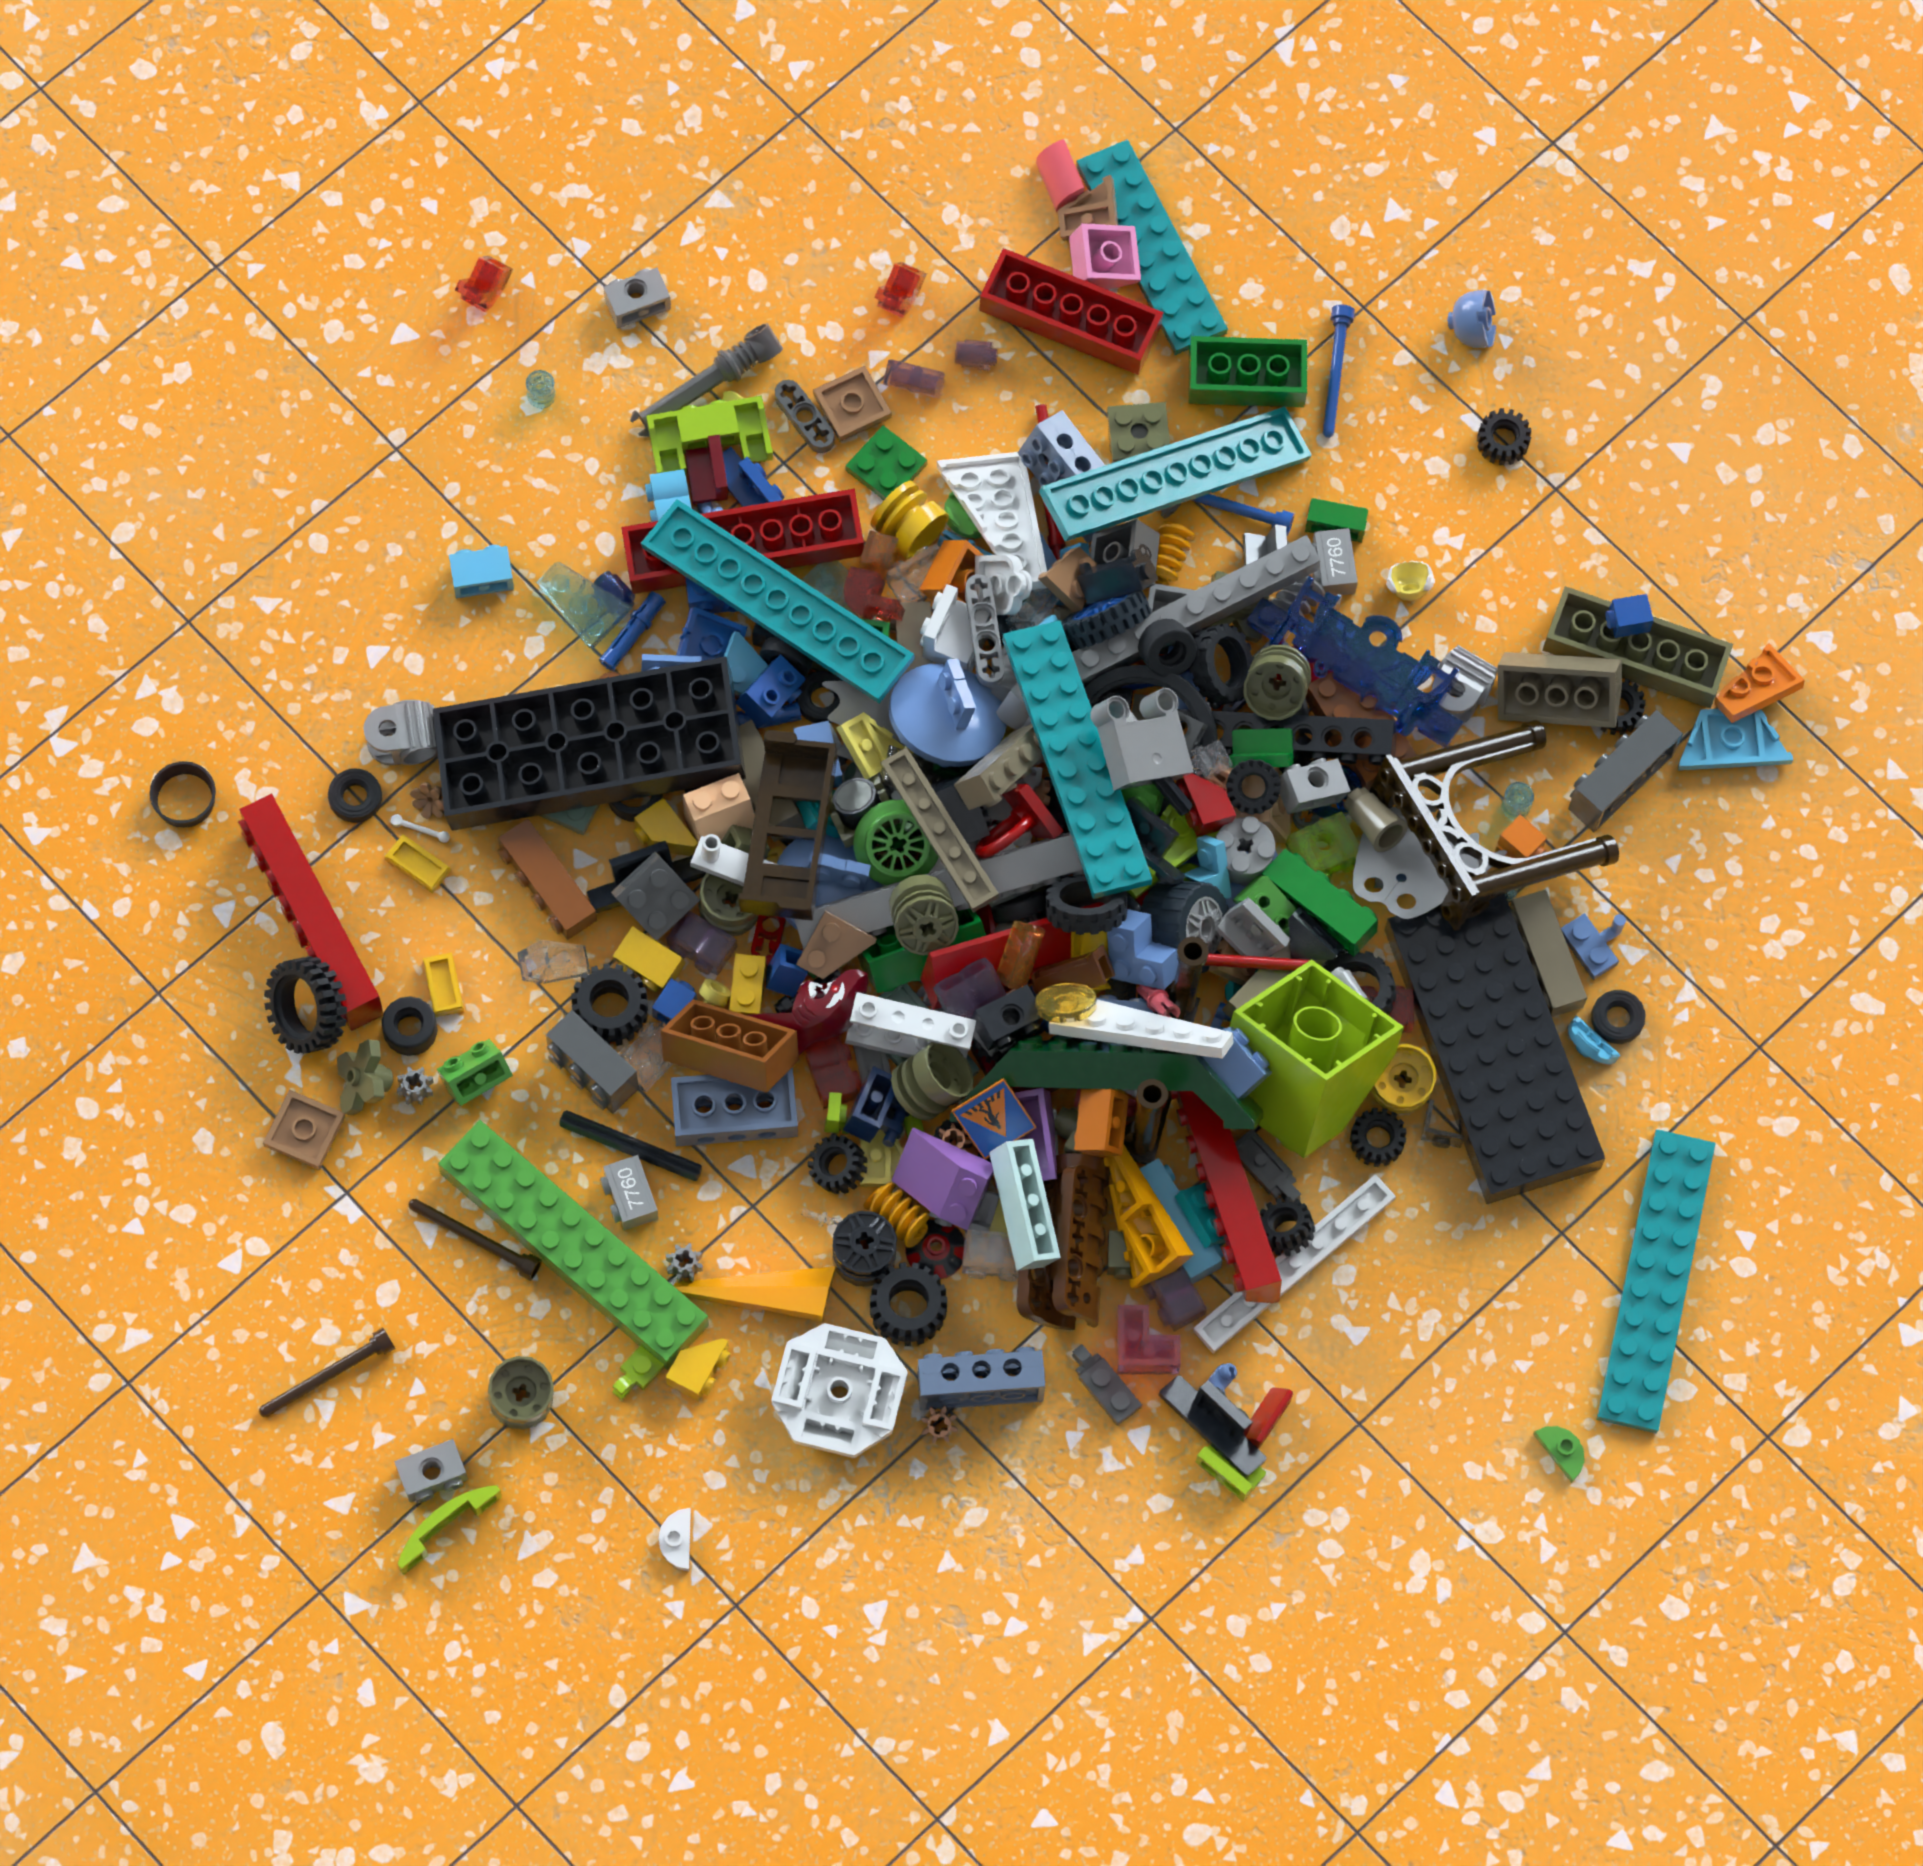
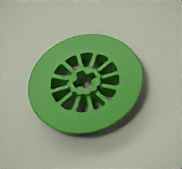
M889 800L875 805L861 818L855 830L853 845L857 862L871 865L869 877L884 885L894 884L911 876L928 874L935 866L938 856L921 829V835L908 838L920 827L903 800ZM894 819H902L899 831L895 829ZM890 821L892 833H889L882 824ZM906 821L912 822L914 825L906 833H903ZM880 828L887 837L875 836L876 830ZM895 836L899 840L903 838L906 840L902 844L904 849L898 851L897 848L890 849L889 847L893 844L892 838ZM873 840L885 843L882 846L872 848ZM924 841L922 848L910 845L913 842ZM887 850L879 859L875 858L874 853ZM908 850L921 852V855L916 860ZM892 855L889 867H886L881 864L886 858ZM903 855H906L913 864L905 867ZM896 857L900 858L901 869H893Z

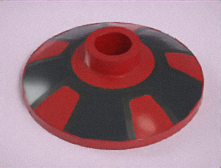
M929 1220L926 1223L928 1231L923 1239L913 1247H905L906 1258L911 1267L913 1262L919 1263L920 1269H924L927 1266L931 1269L933 1276L937 1273L941 1279H945L955 1274L962 1267L967 1252L966 1241L960 1230L953 1224L952 1227H948L934 1222L935 1220ZM938 1242L942 1245V1248L939 1251H934L930 1245Z

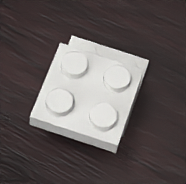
M947 584L943 593L938 592L932 604V609H934L931 619L926 617L920 634H922L920 646H923V658L938 664H945L950 659H958L961 668L972 672L975 661L967 605L957 600L958 588ZM980 610L974 614V618L979 623H987L990 620V614L987 611ZM983 638L978 642L981 649L987 638Z

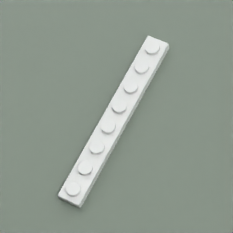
M1376 1174L1315 1225L1313 1241L1307 1240L1309 1246L1306 1249L1300 1246V1253L1296 1254L1295 1250H1291V1256H1285L1283 1252L1281 1256L1275 1259L1282 1279L1280 1297L1395 1200L1396 1196ZM1236 1292L1195 1326L1193 1332L1214 1354L1273 1303L1246 1302L1243 1293Z

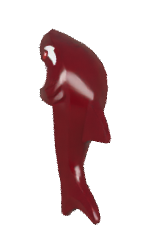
M859 969L845 971L836 980L828 983L825 990L822 989V985L812 980H807L800 985L802 987L794 1001L792 1013H761L747 1016L797 1030L798 1055H800L813 1043L841 1035L852 1027L854 1023H850L856 993L866 994L868 976L866 972Z

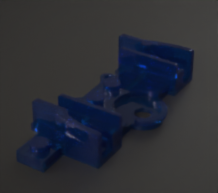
M1311 576L1306 579L1296 599L1289 607L1288 612L1262 597L1248 617L1246 624L1271 639L1269 646L1283 645L1292 632L1296 635L1292 641L1295 649L1306 657L1308 663L1315 662L1313 669L1315 676L1323 678L1328 674V670H1330L1333 679L1359 694L1361 702L1368 695L1375 696L1378 702L1375 704L1374 710H1384L1396 717L1397 732L1403 736H1410L1415 727H1417L1418 732L1442 747L1446 748L1449 746L1461 729L1463 721L1442 709L1440 705L1456 684L1460 673L1459 668L1455 666L1450 674H1447L1439 669L1440 661L1431 656V651L1428 649L1419 661L1405 652L1402 654L1397 651L1398 643H1402V632L1398 624L1387 616H1369L1365 618L1366 622L1363 623L1361 628L1355 625L1352 619L1338 611L1342 596L1340 594L1335 596L1328 591L1322 596L1312 590L1314 578ZM1308 597L1319 602L1313 623L1299 615L1300 608ZM1373 632H1382L1385 634L1387 642L1381 647H1376L1371 644L1369 637ZM1432 674L1444 680L1428 693L1418 689Z

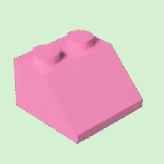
M1081 224L1069 236L1073 276L1107 290L1141 281L1135 226Z

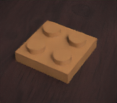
M866 366L813 389L815 399L840 442L892 418V413Z
M289 1090L263 1145L266 1148L320 1170L346 1117L345 1113Z

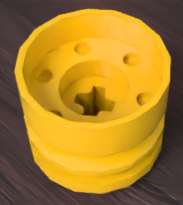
M912 481L904 482L890 493L875 511L870 526L875 531L881 532V536L884 539L888 540L894 537L892 546L907 560L916 558L923 553L941 534L949 520V514L936 502L930 501L925 503L927 494L922 490L918 491L919 487Z
M1399 1044L1396 1054L1371 1089L1375 1101L1381 1107L1396 1114H1409L1420 1109L1429 1100L1436 1082L1435 1065L1431 1057L1421 1048L1410 1044ZM1400 1075H1405V1080L1410 1082L1406 1083L1404 1088H1400L1399 1082L1394 1081Z

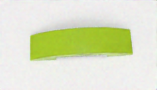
M498 1486L482 1487L461 1494L446 1502L429 1515L411 1535L400 1555L398 1567L401 1573L405 1575L424 1560L428 1553L423 1544L468 1508H471L478 1517L501 1499V1490Z

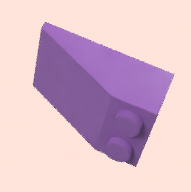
M1044 1088L1015 1092L1014 1094L1037 1127L1018 1140L1033 1139L1042 1180L1057 1179L1055 1123L1050 1092Z
M913 1127L891 1181L937 1217L968 1230L977 1216L994 1171L991 1162Z

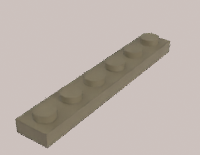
M906 747L881 761V766L972 912L974 913L998 899L999 893L908 748Z

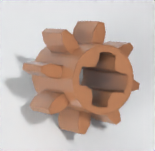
M952 1123L951 1129L947 1131L939 1129V1136L943 1141L950 1144V1140H956L957 1147L962 1150L972 1147L973 1142L970 1139H965L967 1135L965 1130L962 1129L960 1131L956 1129L954 1123Z
M946 1405L942 1407L941 1411L937 1412L930 1406V1417H921L922 1422L928 1423V1427L922 1430V1434L930 1432L933 1435L932 1443L934 1444L938 1437H943L946 1442H949V1436L947 1435L949 1431L958 1432V1428L951 1425V1421L955 1420L957 1415L952 1414L948 1416L946 1414ZM939 1416L944 1417V1423L948 1427L941 1428L940 1432H936L931 1421H937Z

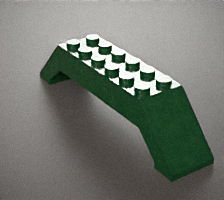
M1039 1035L1024 1036V1040H1020L960 1103H964L1003 1078L1009 1087L1137 1090L1143 1081L1156 1079L1161 1081L1168 1091H1193L1224 1121V1129H1255L1263 1119V1109L1251 1096L1248 1095L1245 1098L1237 1099L1200 1055L1089 1039L1072 1041V1037L1056 1036L1054 1041L1042 1040V1036ZM951 1112L950 1122H959Z

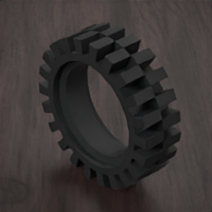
M313 956L283 961V963L276 965L277 969H273L270 973L272 978L267 979L266 985L271 989L265 990L264 997L270 999L269 1003H264L265 1010H271L272 1015L267 1016L268 1023L275 1022L276 1024L271 1029L273 1034H280L278 1041L281 1044L286 1043L285 1048L289 1051L294 1050V1053L305 1054L332 1047L331 1045L339 1041L337 1037L342 1036L344 1031L340 1027L346 1026L347 1021L341 1017L342 1014H347V1007L341 1006L340 1002L346 1000L345 994L339 995L338 990L343 987L341 981L334 982L333 980L337 976L335 971H328L330 965L326 962L321 963L322 959L318 957L313 958ZM299 979H303L308 984L317 1006V1020L312 1032L308 1031L301 1023L295 1007L294 993Z

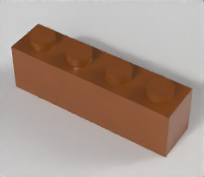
M528 818L498 837L500 849L497 852L506 865L511 863L517 872L514 875L523 888L528 886L534 895L531 898L540 911L545 909L551 917L548 921L556 934L562 932L565 938L569 940L597 921L594 907Z

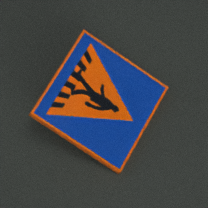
M1004 1078L952 1109V1113L984 1160L990 1157L989 1152L1007 1141H1016L1037 1128Z

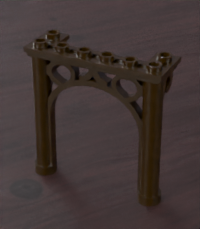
M1537 720L1525 722L1521 727L1403 760H1398L1397 757L1393 758L1390 754L1386 755L1369 790L1389 809L1395 805L1401 811L1410 831L1415 834L1420 842L1424 854L1429 857L1436 868L1438 877L1444 881L1448 892L1440 908L1443 917L1449 921L1454 931L1459 930L1467 918L1475 917L1484 912L1490 905L1489 900L1502 894L1597 865L1603 867L1612 865L1619 860V848L1611 835L1600 836L1527 858L1505 857L1489 851L1474 841L1456 820L1449 801L1451 780L1462 771L1544 748L1546 745V732L1543 725ZM1446 773L1442 782L1434 777ZM1424 786L1431 789L1438 795V799L1434 801L1427 800L1422 796L1418 787ZM1439 809L1436 815L1438 821L1436 822L1431 812H1436ZM1449 841H1450L1454 846H1456L1454 849H1453L1452 846L1450 845ZM1460 854H1468L1476 858L1479 868L1466 866ZM1488 865L1498 868L1497 870L1486 872Z
M1192 936L1180 942L1177 949L1178 966L1175 981L1164 989L1168 993L1169 999L1180 1008L1178 1018L1171 1012L1169 1015L1172 1018L1194 1023L1200 998L1196 996L1202 967L1207 961L1209 952L1207 944L1201 938ZM1156 1079L1145 1080L1139 1085L1136 1093L1138 1105L1135 1119L1125 1126L1123 1144L1135 1162L1145 1165L1155 1160L1172 1100L1166 1086Z

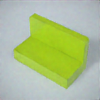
M1211 1445L1205 1446L1196 1458V1463L1242 1501L1249 1496L1266 1475V1471L1259 1467L1249 1477L1245 1478Z

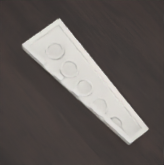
M1085 993L1070 995L1049 1022V1034L1223 1059L1233 1045L1232 1032L1089 998Z

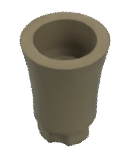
M1365 787L1356 788L1348 794L1344 802V808L1367 836L1375 851H1388L1403 839L1408 829L1407 822L1393 813L1375 794L1370 793Z

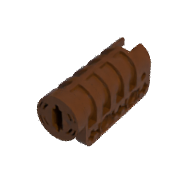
M1076 1153L1056 1155L1057 1179L1043 1181L1061 1258L1043 1268H1035V1281L1032 1278L1031 1269L1019 1270L1016 1305L1021 1316L1046 1327L1060 1330H1075L1077 1317L1086 1321L1088 1326L1094 1328L1098 1326L1101 1289L1097 1286V1276L1102 1274L1103 1259L1099 1256V1248L1105 1243V1229L1101 1226L1102 1217L1107 1214L1108 1201L1103 1196L1104 1188L1109 1186L1110 1169L1105 1166L1104 1159L1097 1156Z

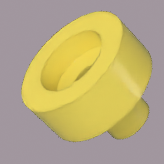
M705 979L699 990L700 995L704 998L703 1002L714 1006H725L731 996V991L726 986L712 979Z

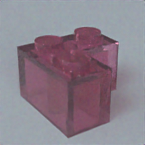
M1118 1305L1117 1374H1179L1181 1366L1180 1335H1149V1305Z

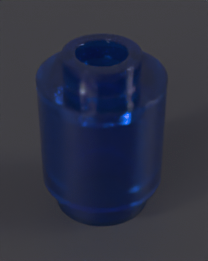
M606 571L594 581L592 587L595 589V595L613 615L619 613L623 615L632 609L635 604L633 602L635 594L617 574Z

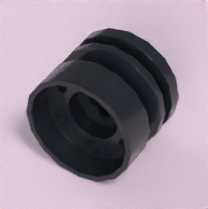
M858 1211L847 1215L838 1223L833 1233L832 1261L836 1272L846 1282L855 1286L870 1287L874 1283L876 1284L877 1277L881 1273L885 1275L887 1268L895 1266L897 1237L893 1226L885 1217L871 1211ZM862 1240H866L869 1249H863L862 1245H860Z

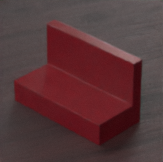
M720 434L708 436V447L685 450L693 504L728 500V485Z

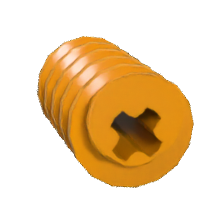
M1163 521L1158 529L1160 534L1156 567L1158 580L1155 581V584L1169 586L1168 581L1178 580L1179 576L1174 571L1182 570L1183 565L1178 561L1186 560L1187 555L1183 551L1190 550L1191 545L1187 541H1193L1195 535L1181 524Z
M889 1182L885 1186H880L874 1190L866 1199L863 1207L885 1217L893 1226L897 1239L904 1241L906 1247H913L927 1233L928 1226L926 1223L930 1215L924 1213L918 1217L921 1207L916 1205L909 1209L912 1199L907 1197L900 1201L904 1191L899 1189L892 1193L895 1183Z

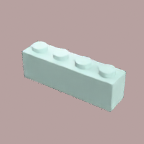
M1033 1139L1007 1141L990 1151L989 1154L1016 1270L1043 1268L1061 1258L1034 1141Z

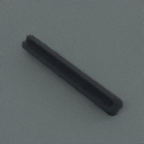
M565 1110L560 1118L559 1123L562 1128L631 1156L638 1155L639 1159L692 1181H697L702 1172L701 1164L568 1110Z

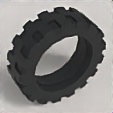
M1215 625L1203 628L1195 634L1197 652L1195 660L1189 668L1190 673H1193L1194 676L1192 680L1195 687L1198 686L1200 689V694L1203 697H1207L1209 703H1216L1218 706L1243 700L1244 682L1254 658L1250 652L1252 650L1250 643L1245 641V635L1242 632H1238V628L1233 625ZM1217 643L1226 652L1230 663L1231 676L1228 686L1221 681L1214 664V651Z
M1083 874L1074 875V878H1062L1061 882L1056 881L1052 884V888L1047 889V920L1049 923L1052 922V926L1055 928H1062V931L1067 933L1071 931L1076 932L1077 935H1084V933L1095 935L1099 934L1100 931L1109 932L1112 930V927L1117 928L1122 925V921H1125L1127 918L1126 891L1093 899L1087 879ZM1078 901H1097L1105 905L1095 908H1077L1068 904Z
M1345 951L1337 955L1338 957L1325 962L1324 969L1330 973L1338 967H1343L1345 970H1350V972L1361 971L1374 976L1379 982L1380 990L1372 1004L1386 1014L1391 1013L1393 1009L1392 1003L1396 1001V985L1389 966L1385 965L1382 958L1379 956L1377 958L1374 957L1373 953L1365 951V953L1359 951L1354 957L1349 953L1345 954Z

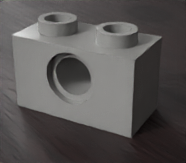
M658 268L640 270L632 277L624 280H613L603 287L604 300L617 329L671 309L670 295ZM633 293H640L643 295L640 298L630 297V295Z
M1321 758L1303 767L1300 764H1294L1283 770L1284 773L1279 777L1281 782L1280 796L1287 814L1339 803L1351 792L1339 759L1327 761L1326 758Z
M453 1439L394 1461L409 1502L415 1500L417 1503L428 1501L434 1497L433 1493L444 1489L446 1492L456 1490L464 1485V1481L468 1480ZM432 1467L438 1468L441 1471L438 1478L429 1480L424 1477L427 1469Z

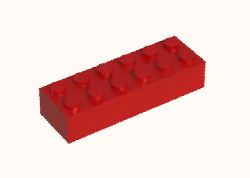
M1005 248L1002 249L983 288L979 311L1137 375L1140 374L1161 329L1163 312Z

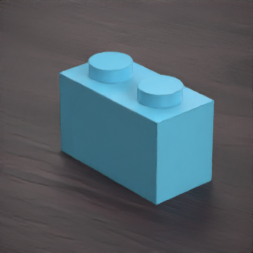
M490 545L483 550L477 551L463 549L449 555L456 598L514 590L507 546Z

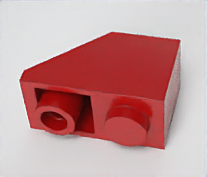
M1193 773L1176 781L1177 786L1192 803V809L1185 814L1188 826L1193 828L1196 837L1217 832L1224 825L1233 822L1236 814L1224 788Z

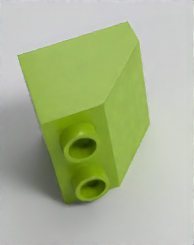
M1312 959L1233 1012L1229 1026L1242 1030L1249 1039L1247 1044L1254 1052L1259 1051L1269 1062L1268 1068L1272 1074L1249 1094L1263 1109V1119L1259 1125L1279 1139L1285 1148L1296 1152L1302 1158L1307 1157L1344 1130L1396 1054L1404 1029L1401 1024Z

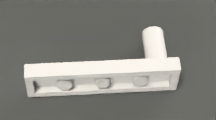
M708 834L705 837L701 836L690 866L744 886L749 853L722 844L718 836ZM765 859L763 862L767 864H776Z

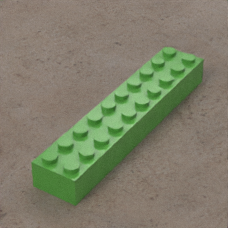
M481 1120L438 1163L440 1174L532 1254L542 1259V1262L636 1344L642 1345L662 1362L665 1369L668 1370L673 1365L679 1352L689 1348L709 1326L707 1314Z

